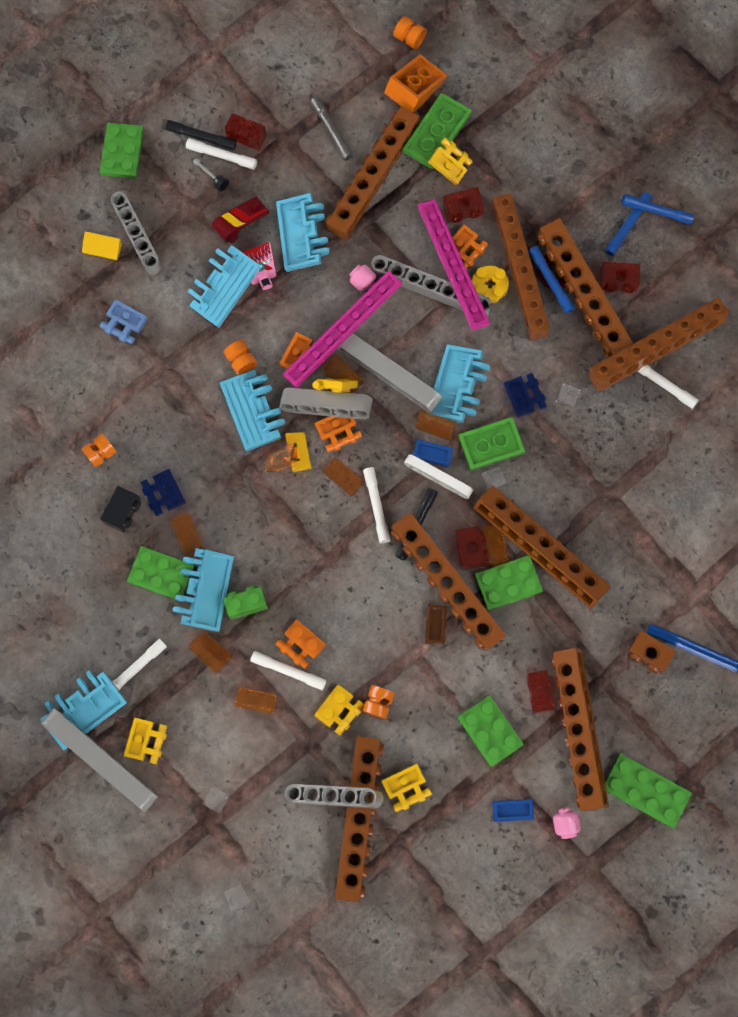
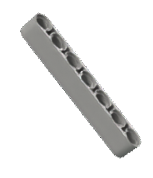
M382 255L375 256L372 259V271L378 278H381L388 270L391 273L400 271L401 274L396 277L402 282L401 287L462 310L449 281ZM378 264L384 265L382 269H377L375 266ZM415 277L418 281L411 282L409 279ZM429 284L435 285V288L429 289L426 286ZM451 291L453 294L446 296L444 292ZM477 293L481 303L487 306L484 310L488 316L491 310V300L487 296Z
M352 334L337 348L340 352L429 413L433 411L442 399V396L436 390L355 334Z
M56 708L41 722L49 732L142 811L146 812L158 798L155 792Z

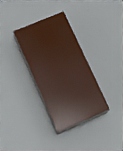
M427 605L425 644L444 645L447 606Z

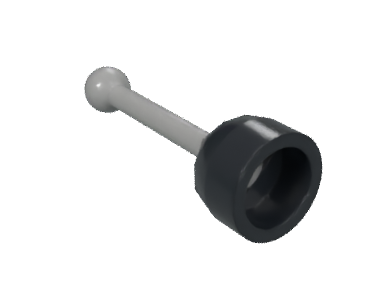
M198 158L193 160L194 165L202 168L214 179V186L217 190L222 192L228 187L229 180L225 176H215L200 163Z

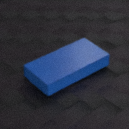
M417 439L413 456L424 462L449 468L454 448Z
M533 799L492 802L494 822L534 820Z

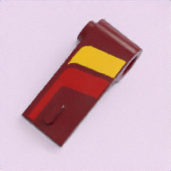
M256 196L217 217L213 221L212 227L225 243H233L239 238L238 235L242 228L268 215L269 211Z

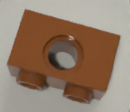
M641 631L627 653L631 655L630 658L637 663L643 662L648 665V670L658 674V672L663 673L676 651ZM647 649H651L655 652L654 659H650L646 656Z

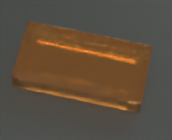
M337 458L323 471L325 475L351 497L364 484L363 480Z
M189 512L171 519L185 555L194 552L196 548H203Z
M239 687L235 707L274 715L278 695Z

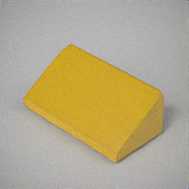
M90 232L84 233L82 253L118 261L122 247L120 239Z
M305 432L285 433L292 471L298 472L312 469Z

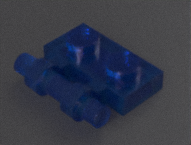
M533 373L526 375L528 381L525 383L521 376L503 383L517 418L535 412L534 404H538L540 410L547 408L546 398L541 393L539 381L535 379ZM527 389H532L534 397L530 398Z
M170 469L153 476L155 482L153 485H150L147 479L140 482L143 487L142 492L150 502L149 507L156 516L163 514L161 507L165 505L168 511H171L186 504ZM158 490L162 496L160 500H157L154 492Z

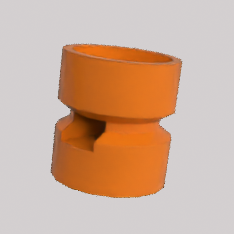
M403 16L397 23L393 36L402 42L406 41V45L411 48L417 49L423 42L427 29L420 24L414 25L412 19Z
M238 340L230 344L223 352L227 360L233 362L231 366L237 375L249 372L257 365V360L253 354L248 353L249 348L244 340Z
M103 433L94 439L93 444L88 443L81 448L95 468L104 463V458H110L117 453Z
M371 685L368 693L370 699L365 702L362 712L386 720L390 710L388 705L392 704L395 693Z

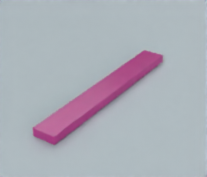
M436 200L418 204L420 215L471 330L489 326L490 321Z
M388 270L283 373V376L294 387L298 388L402 286V282Z

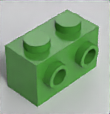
M257 586L248 587L242 593L238 591L227 594L228 597L223 598L231 620L268 609L261 587L257 588Z

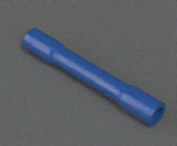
M644 192L640 199L651 202L653 197L651 194ZM633 209L616 236L612 238L604 250L607 255L613 257L616 254L623 240L645 210Z
M624 194L621 199V205L662 215L691 225L694 219V214L644 201L628 194Z
M537 246L532 247L528 250V253L534 264L541 271L565 314L572 312L575 309L573 303L558 283Z

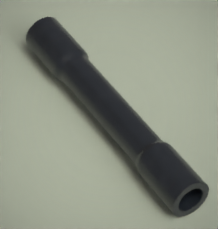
M168 120L165 129L167 131L214 143L230 150H235L236 139L205 132L172 120Z
M431 488L427 489L415 516L421 526L438 495V492ZM408 532L406 535L408 541H414L416 538L413 532ZM401 543L395 556L400 560L406 561L408 555L404 552V545Z

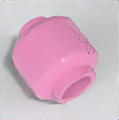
M358 265L349 274L351 276L350 283L360 292H364L366 289L369 290L375 284L374 281L377 277L367 265Z
M570 808L558 809L559 813L553 816L555 833L561 836L562 839L576 837L577 833L581 830L578 813L571 811Z

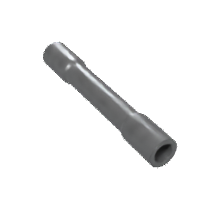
M320 97L312 98L310 103L335 142L343 160H350L353 157V153L341 137Z

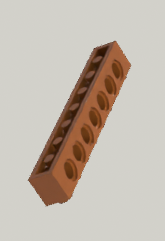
M402 106L398 112L395 111L393 113L389 126L386 125L381 134L382 137L380 140H376L373 145L372 153L365 157L361 170L358 169L356 171L353 183L348 184L344 197L337 201L334 213H330L327 217L328 232L347 241L400 157L404 146L419 126V115ZM401 127L403 130L399 131L396 128ZM394 142L393 145H388L387 143ZM383 156L385 159L379 160L378 157ZM369 171H375L376 173H375V174H369L368 172H369ZM362 185L367 186L365 189H360L359 187ZM351 200L358 201L356 204L349 203ZM342 215H348V216H349V217L346 218V219L340 218V216H342Z
M512 193L493 197V211L529 339L532 341L548 337L550 327Z
M558 218L541 227L538 232V240L547 249V256L550 261H554L558 275L565 280L566 289L575 297V304L578 309L583 311L586 323L593 328L594 337L597 341L601 342L605 356L611 357L633 344L632 340L561 219ZM552 240H558L561 245H554ZM561 256H567L570 261H564ZM571 272H577L579 277H573ZM580 287H585L588 293H582ZM589 303L596 304L598 309L590 308ZM599 319H604L607 325H601ZM608 335H613L616 338V342L610 341Z
M718 297L590 368L589 379L598 392H601L639 371L642 367L652 364L724 324L727 321L729 310Z
M493 485L477 501L474 506L477 512L590 609L595 606L611 587L603 578L593 572L588 565L579 560L574 553L565 548L559 540L551 536L545 528L537 524L530 515L523 512L516 503L509 500L502 491L496 489Z
M411 512L392 525L391 534L397 542L401 541L404 545V552L416 560L414 564L421 573L423 571L426 573L428 583L432 588L436 586L440 592L438 595L444 603H449L452 607L450 609L451 613L456 619L460 618L463 621L462 627L468 634H473L476 638L474 642L480 650L488 651L506 637ZM408 532H413L416 535V540L408 541L405 535ZM424 547L427 549L428 555L421 557L417 550ZM437 563L440 566V570L432 572L429 565ZM443 578L450 579L452 582L451 587H443L441 580ZM454 594H461L464 598L463 602L456 603L453 599ZM467 609L475 611L474 619L466 617L465 612ZM483 624L487 627L485 635L478 632V625Z
M572 648L553 652L552 665L557 673L555 682L560 690L559 704L563 708L564 713L562 723L567 731L566 745L570 748L571 756H569V763L574 771L572 780L574 787L577 788V806L580 808V811L609 808L582 650ZM570 665L572 668V672L568 676L566 674V668ZM571 685L575 686V693L573 695L569 693ZM574 705L579 707V712L576 715L572 711ZM578 724L582 726V733L580 735L576 732ZM582 744L586 747V752L583 755L579 751V747ZM585 764L589 766V773L587 775L583 772ZM588 784H590L593 787V792L591 795H589L586 791V787Z
M357 736L350 787L370 788L378 791L379 784H375L376 776H380L381 764H378L379 756H383L384 744H380L381 739ZM366 753H371L374 756V760L370 764L363 762V756ZM363 773L371 775V781L368 784L360 782V776ZM354 792L350 795L351 802L355 799ZM373 793L369 796L370 803L373 802ZM347 807L335 899L360 902V898L364 899L365 886H362V880L367 878L368 866L365 865V857L370 856L371 845H367L368 836L372 837L374 826L370 824L371 816L375 817L376 808ZM358 813H363L366 816V821L362 825L356 824L354 820ZM355 833H360L363 836V842L360 845H355L352 842V836ZM354 853L358 854L361 859L360 863L356 866L351 865L349 862L350 855ZM354 874L357 876L358 882L355 886L347 884L346 878L348 875Z

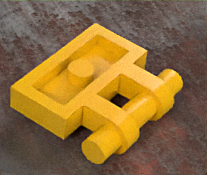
M445 137L441 141V144L445 146V150L441 146L438 147L428 163L454 185H457L467 171L463 163L469 166L472 160L465 151L462 152L453 141H449ZM451 152L457 157V160L450 155Z
M327 378L317 379L313 382V388L316 390L331 389V392L336 393L350 392V389L357 388L358 385L357 380Z
M338 684L314 716L329 728L336 722L339 726L334 732L341 736L345 730L349 729V724L355 716H359L364 704L360 700L354 706L349 702L354 696ZM347 708L349 713L342 720L339 718V715Z
M134 717L124 756L144 761L145 755L149 754L151 755L149 763L157 765L158 758L162 755L161 747L163 740H166L167 734H165L167 726L160 724L158 732L153 731L154 722ZM151 736L156 738L153 749L148 748Z
M418 764L381 781L389 799L397 796L400 801L393 805L396 812L402 809L407 810L410 805L418 801L421 803L425 801L426 797L432 795L429 787L422 791L419 785L426 781ZM414 789L416 794L405 799L403 793Z

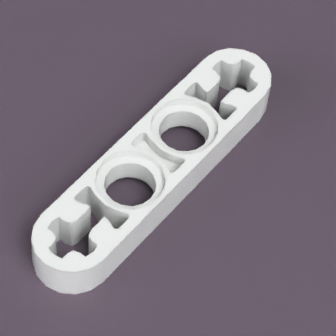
M409 454L404 462L408 468L465 499H469L473 492V489L413 455Z

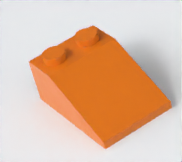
M420 54L390 77L384 93L400 106L414 113L428 100L448 75Z

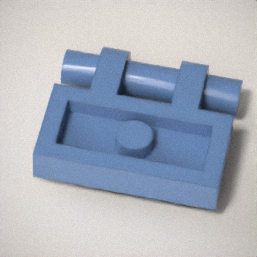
M115 299L106 313V316L111 319L110 322L102 321L100 327L106 333L119 337L120 341L128 342L132 345L135 338L130 336V333L133 331L139 334L148 318ZM118 323L125 327L123 331L116 328Z

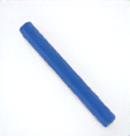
M650 624L647 629V634L729 670L738 671V661L654 624Z

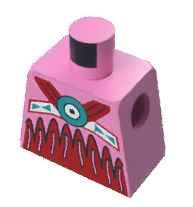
M268 242L242 252L262 266L251 282L252 285L260 283L262 290L270 289L273 286L270 279L276 277L271 245Z

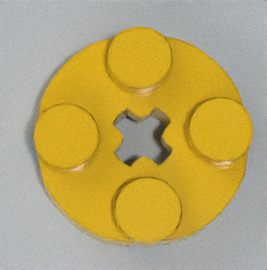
M496 266L480 267L472 278L476 292L487 296L491 303L499 301L507 294L509 280L506 272ZM492 281L495 285H492V288H488V285H485V283Z

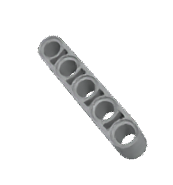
M115 192L111 196V203L146 272L152 275L157 274L161 270V263L125 193ZM119 201H124L123 204L117 205ZM127 216H132L131 219L124 220ZM140 231L139 234L132 235L133 232ZM148 246L147 249L140 250L141 247ZM155 261L154 265L148 266L149 262Z
M285 388L279 408L289 413L368 419L373 399L365 394Z
M291 784L285 790L286 799L289 802L298 804L375 809L380 807L384 800L380 791L370 788ZM299 790V796L295 798V792ZM317 790L318 796L314 800L313 793ZM336 792V799L332 801V793ZM354 792L355 799L351 802L350 795ZM373 793L374 801L370 803L369 796Z

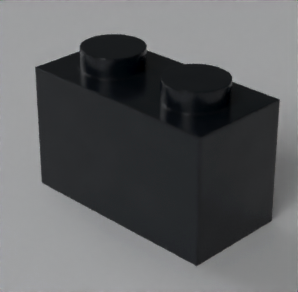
M117 485L100 520L104 524L124 533L125 529H129L132 524L134 512H137L141 506V498L137 494Z

